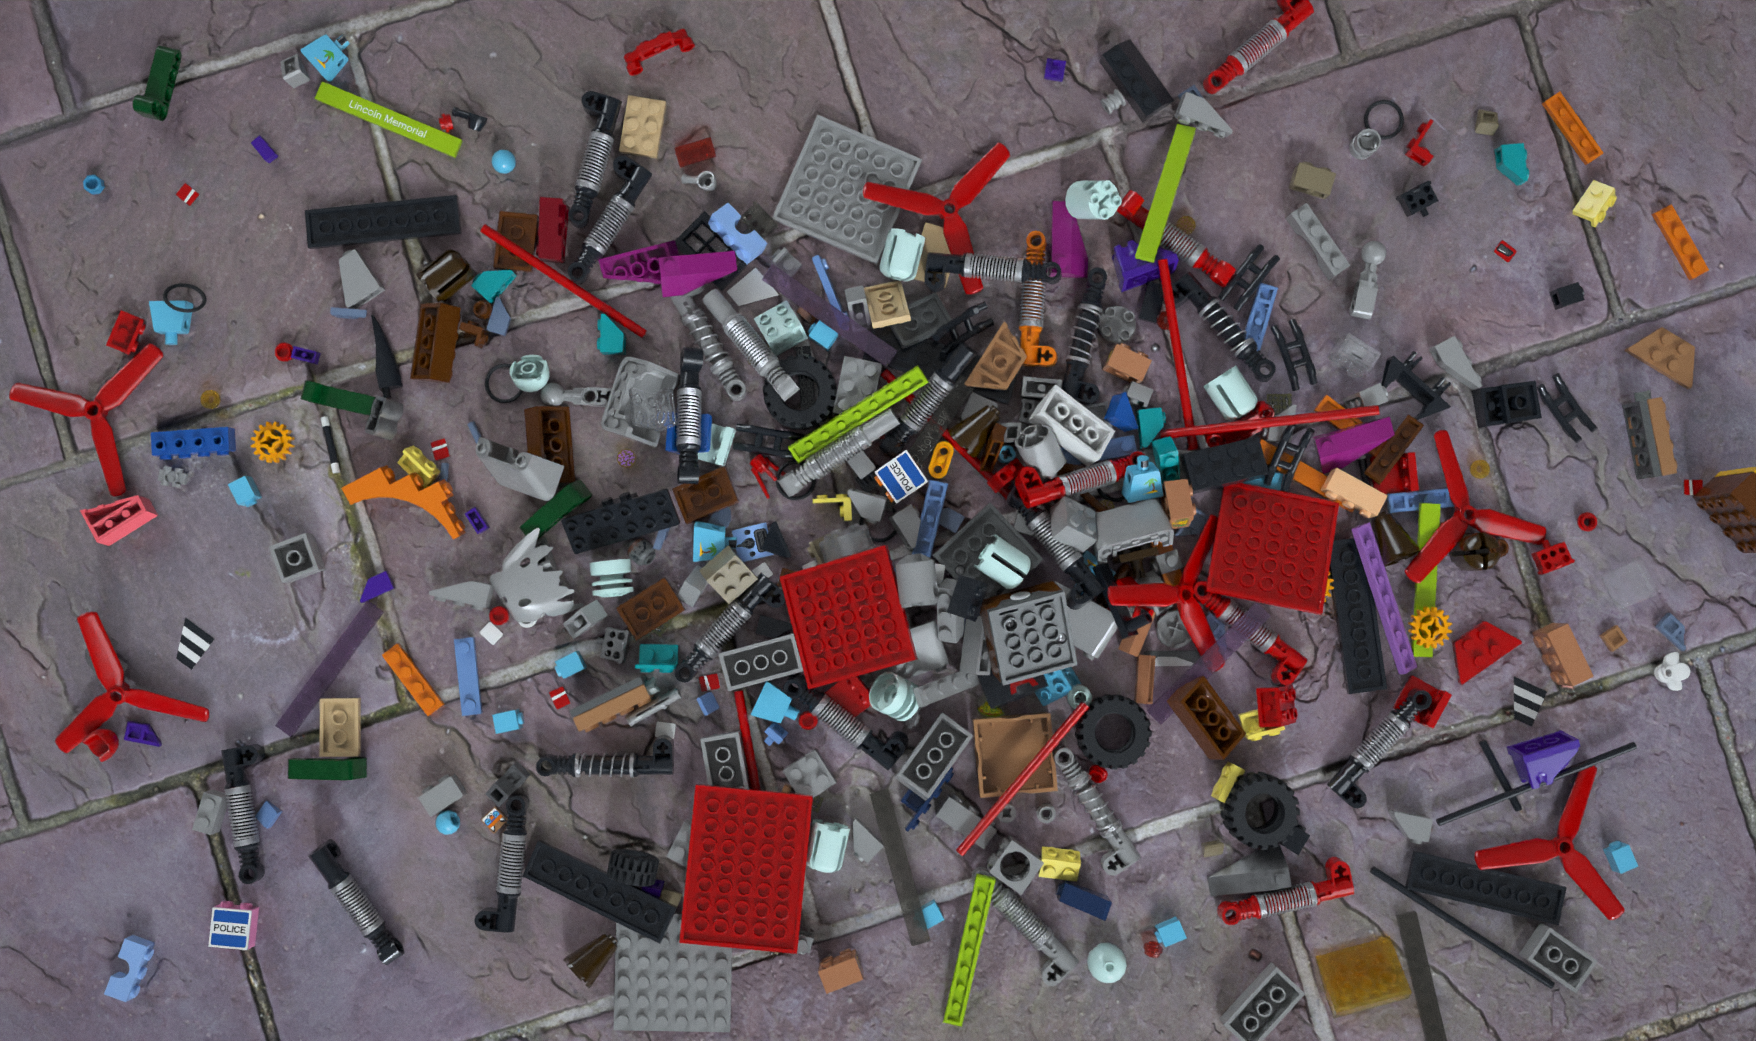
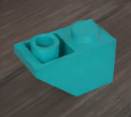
M1524 143L1500 145L1494 150L1497 170L1517 186L1528 181L1529 169L1526 167L1527 150L1524 147Z
M601 314V319H598L597 323L598 331H600V338H597V349L603 355H626V335L605 314Z
M1171 436L1152 441L1153 456L1156 467L1160 472L1161 483L1164 484L1167 481L1180 479L1178 449Z

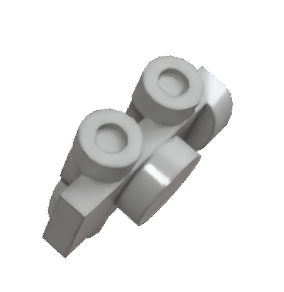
M164 466L163 470H159L158 481H161V485L169 486V482H171L172 487L180 488L181 484H187L188 474L183 473V469L175 468V471H171L172 467Z

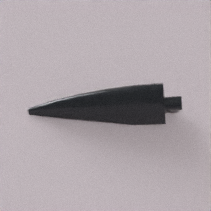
M371 315L376 344L375 371L378 387L383 392V397L390 399L392 398L390 390L403 387L402 378L390 343L375 316Z

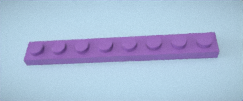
M1370 522L1364 523L1351 530L1398 673L1406 674L1417 668V664Z

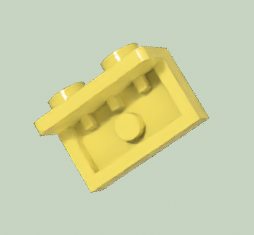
M1593 180L1573 209V215L1591 221V226L1596 227L1599 222L1601 223L1604 220L1608 208L1612 207L1616 202L1615 188Z
M414 445L405 448L402 451L404 455L397 463L408 474L416 472L423 479L424 488L429 487L440 474V471L432 461L423 455L419 448Z
M1258 709L1238 714L1241 727L1246 733L1244 737L1248 740L1257 741L1262 739L1264 735L1275 736L1280 734V731L1285 730V726L1259 727Z
M1227 761L1218 782L1213 788L1211 796L1225 803L1234 783L1238 781L1237 777L1243 775L1245 770Z
M1043 846L1041 849V859L1044 864L1038 871L1039 877L1077 882L1081 865L1080 852L1072 849L1067 850Z

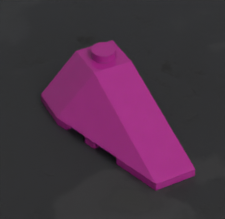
M1052 201L1050 262H1056L1060 266L1062 277L1088 278V256L1077 219L1068 212L1066 201ZM1050 269L1049 277L1056 276L1057 271Z
M675 240L598 259L603 278L661 284L658 258L679 256Z
M735 251L658 258L662 297L684 295L737 270Z
M1390 416L1313 437L1322 473H1328L1335 468L1343 469L1394 436Z

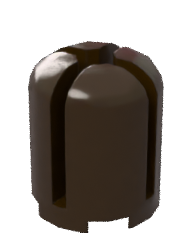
M453 249L443 252L416 274L420 281H425L424 284L428 288L427 291L438 302L441 301V303L446 302L472 281L474 277L470 264L458 251Z
M1466 533L1449 552L1452 563H1455L1463 571L1488 570L1493 568L1501 557V552L1489 553V548L1500 547V544L1494 536L1488 533ZM1473 550L1474 554L1465 555V551Z

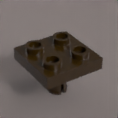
M1149 544L1136 547V552H1132L1131 549L1119 551L1117 556L1112 557L1113 565L1128 561L1131 563L1134 580L1144 578L1146 575L1142 560L1145 557L1157 555V547L1151 548Z

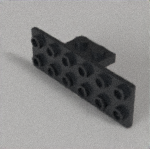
M666 488L642 496H638L637 492L633 494L626 492L619 495V498L612 499V497L603 499L597 509L563 518L561 522L574 554H579L677 526L680 524V519L670 493Z

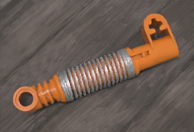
M1032 231L1026 238V256H1028L1026 259L1031 261L1032 264L1036 262L1038 265V262H1041V265H1043L1042 262H1045L1043 257H1045L1044 252H1046L1047 240L1042 232ZM1041 238L1042 241L1040 245L1033 246V239ZM1030 278L1029 281L1027 280L1021 284L1024 287L1021 288L1023 289L1021 291V296L1023 297H1021L1022 300L1020 302L1023 304H1020L1022 306L1020 313L1022 314L1019 315L1021 316L1019 318V330L1021 331L1020 348L1027 355L1022 366L1052 367L1058 361V354L1050 346H1039L1040 332L1043 329L1042 316L1044 315L1043 306L1045 305V300L1043 299H1045L1044 289L1046 288V283L1041 282V279L1039 282L1036 279L1031 281ZM1038 350H1041L1043 356H1046L1047 352H1049L1052 358L1046 361L1045 358L1041 357V363H1038Z

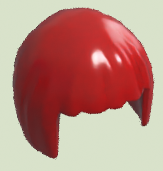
M98 729L89 733L82 740V743L86 744L91 752L99 757L100 762H104L117 751L119 738L110 729Z

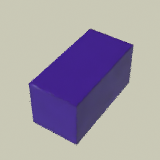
M260 135L251 142L253 147L269 164L279 157Z
M294 346L291 358L318 365L321 353Z
M474 507L465 513L477 534H481L490 528L478 508Z

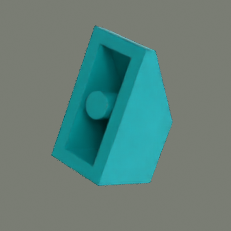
M512 270L483 271L482 274L479 273L474 277L471 286L493 304L496 296L499 297L517 275Z
M1162 407L1136 411L1140 449L1147 448L1164 427L1163 423H1166L1165 412H1162Z

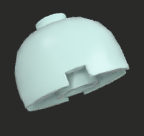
M526 355L521 357L522 360L518 363L516 361L512 363L510 376L516 387L520 390L535 392L547 384L550 377L547 361L543 360L541 356Z
M1108 942L1100 943L1089 952L1087 959L1088 969L1098 981L1114 983L1125 974L1127 967L1126 957L1115 944Z

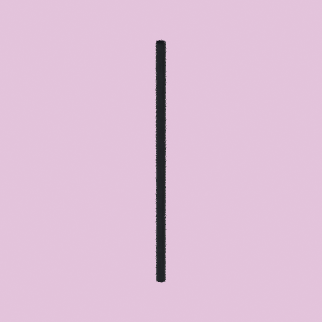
M1631 742L1562 769L1555 776L1554 781L1635 750L1637 746L1635 742ZM1541 782L1540 787L1546 785V783ZM1529 783L1437 818L1436 822L1438 826H1442L1533 789Z
M1375 866L1371 868L1370 873L1548 988L1552 989L1555 982L1417 893L1406 889V886Z

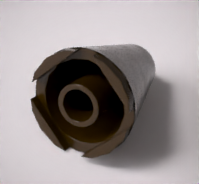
M986 405L950 428L948 432H950V436L961 447H964L966 450L969 449L967 451L969 455L976 458L990 437L995 424L1000 421L1001 417L999 414L1001 412L994 405L991 407Z
M1384 511L1375 516L1376 519L1373 520L1380 555L1385 567L1399 563L1398 561L1406 560L1420 552L1419 546L1391 513L1387 514Z
M604 933L566 956L563 961L568 963L569 969L580 981L583 980L586 983V987L590 988L618 948L615 945L618 941L611 934L607 936Z

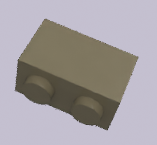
M1299 162L1294 168L1289 189L1326 199L1331 193L1336 173L1331 172V169L1326 167L1317 168L1312 163Z

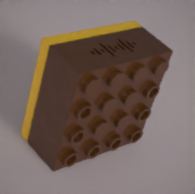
M1756 466L1720 471L1693 496L1696 505L1709 514L1710 520L1722 528L1723 534L1736 543L1735 546L1742 553H1756Z

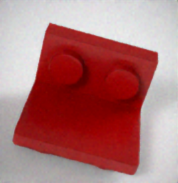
M1415 452L1404 453L1380 485L1372 480L1373 488L1384 494L1418 491ZM1375 457L1370 458V463H1372Z
M1411 675L1396 700L1393 709H1400L1399 706H1403L1402 702H1407L1405 699L1409 691L1415 688L1422 689L1431 695L1432 702L1427 709L1417 712L1418 716L1414 715V721L1434 729L1452 694L1438 690ZM1422 694L1416 697L1417 704L1422 702Z
M859 676L838 681L825 692L831 698L829 702L834 700L836 706L837 704H839L838 707L842 706L841 710L843 708L845 709L844 712L847 710L846 714L850 713V715H853L852 718L857 717L871 706L869 702L870 689Z
M1293 684L1280 687L1256 688L1259 727H1282L1296 723L1298 712L1295 708L1296 691L1293 689Z

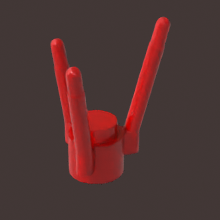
M759 454L749 464L753 467L751 472L755 475L766 498L769 499L770 496L759 473L763 474L766 472L776 481L777 478L769 470V466L777 472L779 468L767 457L764 458Z

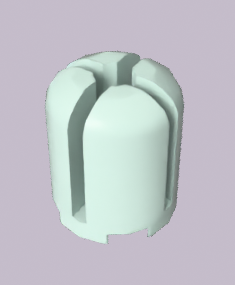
M891 228V231L889 230L882 254L880 272L886 277L897 281L908 282L913 280L917 274L926 238L917 233L915 237L903 229Z
M1236 365L1203 386L1224 419L1228 421L1237 420L1255 408L1258 402L1257 396Z
M995 534L996 540L985 546L978 557L981 560L978 566L974 565L973 567L1006 589L1016 588L1023 581V578L991 557V555L993 554L1023 575H1027L1029 572L1031 560L1027 555Z
M813 819L808 841L806 864L820 872L833 873L839 871L842 867L850 828L836 822H824L822 824L823 820Z

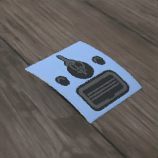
M766 522L732 530L733 537H737V555L744 562L774 555L762 550L768 534Z

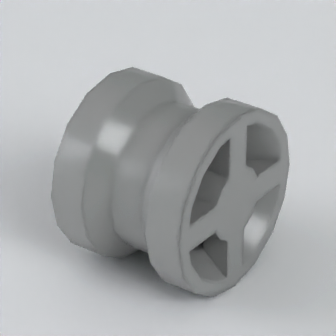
M1008 803L997 817L1000 821L1009 823L1016 817V810L1011 803Z

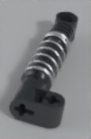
M1099 267L1093 268L1089 272L1086 287L1088 288H1085L1086 292H1084L1086 297H1083L1078 304L1079 309L1084 313H1079V316H1076L1078 318L1077 325L1073 326L1076 329L1074 336H1071L1073 338L1072 346H1068L1071 350L1070 354L1066 356L1065 362L1067 367L1061 388L1077 402L1083 404L1095 403L1100 395L1096 385L1083 382L1085 370L1090 364L1088 360L1091 358L1089 354L1090 349L1094 347L1092 340L1096 338L1094 332L1099 327L1096 323L1097 319L1101 317L1099 314L1103 308L1101 304L1103 296L1101 295L1104 294L1102 290L1105 289L1107 281L1106 271ZM1099 274L1103 280L1096 283L1092 280V276ZM1081 386H1085L1084 392L1092 390V394H1095V396L1088 399L1087 394H1084L1083 399H1079Z
M1191 272L1186 273L1172 284L1173 296L1177 295L1178 288L1184 293V295L1179 293L1178 298H1174L1176 309L1190 300L1197 308L1199 316H1204L1203 320H1207L1211 324L1210 328L1213 327L1218 332L1217 336L1221 335L1225 340L1224 343L1227 342L1232 348L1230 351L1236 349L1234 356L1237 359H1242V361L1246 360L1245 364H1249V368L1252 367L1251 371L1254 373L1256 380L1259 382L1270 381L1276 370L1275 364L1266 357L1263 358L1264 355H1260V350L1256 351L1258 348L1253 338L1245 339L1247 331H1242L1239 328L1240 323H1235L1232 320L1233 315H1228L1225 312L1226 307H1221L1219 300L1215 296H1211ZM1260 368H1267L1269 374H1262Z
M668 735L659 736L653 744V756H640L638 753H631L630 756L628 753H625L624 756H619L618 753H615L614 756H609L607 753H604L603 756H598L597 753H594L592 756H588L586 753H583L581 757V753H573L568 757L566 755L564 757L559 755L558 757L557 755L545 754L536 763V771L545 777L557 775V772L559 775H562V772L563 775H567L568 772V775L579 778L583 771H585V775H589V778L591 775H599V777L601 775H610V778L612 775H620V777L622 775H630L631 778L638 775H673L674 742ZM662 742H665L667 746L665 753H670V756H657V753L662 752V747L659 746ZM543 761L550 762L551 769H545L542 764Z

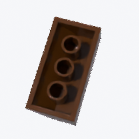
M444 303L421 304L410 379L450 383L453 376V360L456 355L455 345L458 339V324L461 319L460 307Z
M535 406L524 409L527 452L564 466L558 484L575 482L569 407Z
M1204 675L1178 688L1166 701L1209 759L1224 760L1246 735L1243 728Z

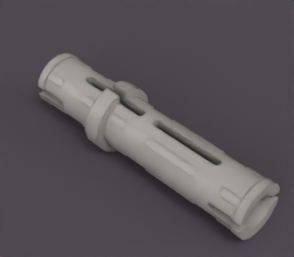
M674 688L664 695H658L657 699L626 715V719L629 725L633 726L662 708L665 710L668 708V705L681 699L682 696L679 690Z

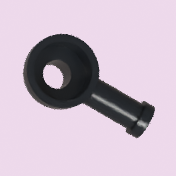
M457 107L452 109V116L468 120L469 129L481 132L487 123L488 118L460 110Z

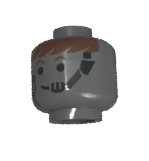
M634 538L627 545L628 557L638 566H647L656 557V549L645 538Z

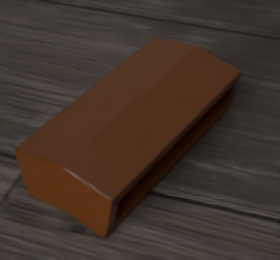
M998 423L995 424L980 460V471L992 472L1004 444V435L1007 427Z

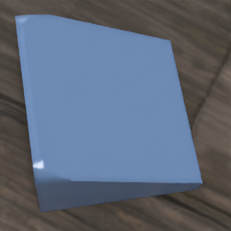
M712 692L697 698L705 716L719 709V705Z
M266 800L255 817L268 829L273 826L283 811Z

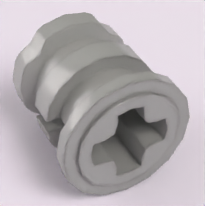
M1117 89L1114 90L1113 95L1109 94L1107 99L1103 98L1100 100L1103 109L1109 115L1112 113V110L1116 111L1119 109L1120 105H1126L1124 97Z

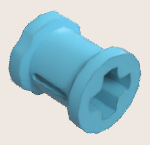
M1010 445L1003 446L997 460L1004 464L1012 461L1015 457L1013 447ZM1008 450L1010 457L1004 459V455L1001 452Z

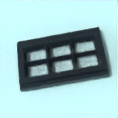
M705 211L675 240L677 248L684 255L733 250L711 229L708 224L711 217ZM736 253L737 270L712 281L721 291L750 264H746L743 260L739 259Z

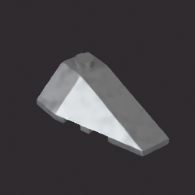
M1280 845L1275 848L1268 846L1267 850L1257 849L1254 853L1240 858L1239 861L1230 866H1226L1207 876L1210 896L1292 887L1288 865Z

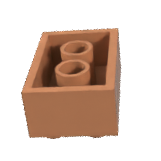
M1551 623L1532 632L1534 644L1537 648H1540L1543 654L1541 656L1542 660L1549 667L1551 679L1557 685L1573 687L1594 677L1568 623Z

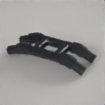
M1258 244L1250 252L1218 295V298L1224 301L1236 284L1243 288L1245 291L1233 307L1237 311L1242 309L1256 288L1280 260L1278 255H1274L1262 269L1255 265L1253 262L1264 250V246ZM1247 269L1257 275L1251 284L1241 278Z
M985 301L968 308L965 312L937 329V332L933 335L935 341H939L948 332H950L953 340L948 342L941 350V357L945 358L957 348L960 342H965L994 325L992 318L977 323L974 326L970 317L988 308ZM964 322L967 331L959 336L956 326Z
M1292 319L1288 323L1296 339L1295 341L1286 343L1278 325H1274L1270 329L1281 352L1292 391H1297L1300 387L1295 368L1305 365L1310 385H1315L1318 381L1315 366L1312 363L1303 332L1296 319ZM1299 347L1302 358L1292 361L1288 351Z
M1556 373L1552 378L1557 390L1562 394L1553 401L1544 384L1538 385L1537 390L1541 400L1549 408L1563 431L1575 443H1578L1582 440V437L1569 424L1570 421L1577 417L1591 432H1594L1598 427L1584 413L1562 380L1561 375ZM1567 401L1573 411L1563 416L1558 406Z
M737 424L736 431L756 434L754 445L734 442L733 450L796 460L790 451L781 449L782 439L797 441L804 437V434L748 424ZM764 435L775 437L773 448L762 446Z
M1296 424L1287 425L1280 437L1281 439L1273 458L1268 465L1269 474L1264 478V485H1271L1276 469L1280 467L1287 470L1281 491H1289L1303 453L1315 432L1312 428H1308L1300 439L1299 445L1289 443V439ZM1284 449L1295 452L1291 463L1280 460Z

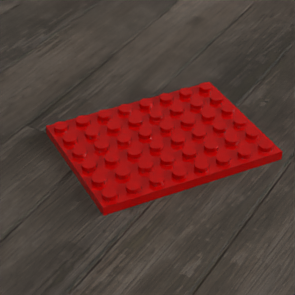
M701 784L695 785L679 943L797 954L813 795Z

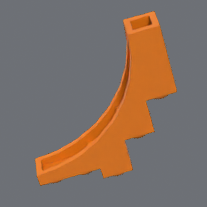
M386 465L341 488L350 505L377 497L396 498L413 503L429 512L446 528L453 540L466 533L463 522L455 514L454 505L448 501L454 495L452 493V486L445 479L424 488V481L416 472L396 481L393 470Z

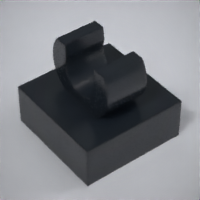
M873 471L863 479H860L858 476L855 478L857 483L866 492H870L878 485L874 478L876 474Z

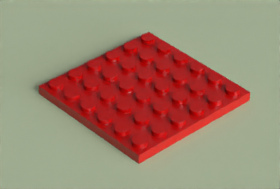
M1244 483L1223 487L1205 591L1321 615L1324 607L1339 503Z
M888 545L780 576L808 689L918 659L905 609L901 607L899 601L897 579Z

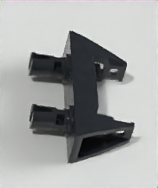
M1413 351L1402 363L1393 355L1386 360L1381 385L1387 388L1396 380L1417 401L1422 403L1424 406L1415 417L1416 420L1451 407L1441 398V395L1451 385V382L1443 385L1446 378L1441 377L1431 389L1412 372L1413 368L1423 359L1422 356L1413 361L1417 355V352Z

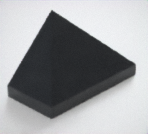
M775 521L770 526L762 550L789 559L791 554Z

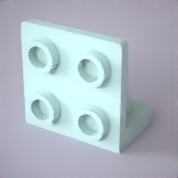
M784 301L754 318L775 356L808 339L788 301Z
M712 424L709 452L698 453V459L722 467L725 466L736 430L727 426L722 427Z

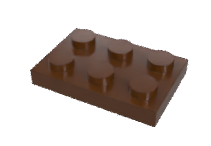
M499 211L497 232L535 256L539 216ZM496 243L493 268L533 273V266Z
M725 466L700 476L698 484H682L672 489L687 525L740 502Z
M666 577L616 608L636 641L686 610Z

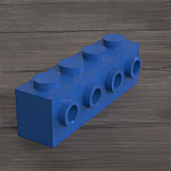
M231 427L151 432L152 456H157L160 460H171L172 456L186 459L191 458V455L198 454V457H210V453L226 456L229 455V452L236 451L235 429Z

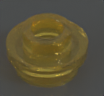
M206 390L202 393L200 401L205 408L214 409L220 404L221 398L218 392ZM211 396L214 398L212 403L209 402Z
M1476 460L1470 466L1471 475L1477 479L1487 477L1490 472V466L1484 460ZM1478 466L1482 468L1481 473L1477 472Z

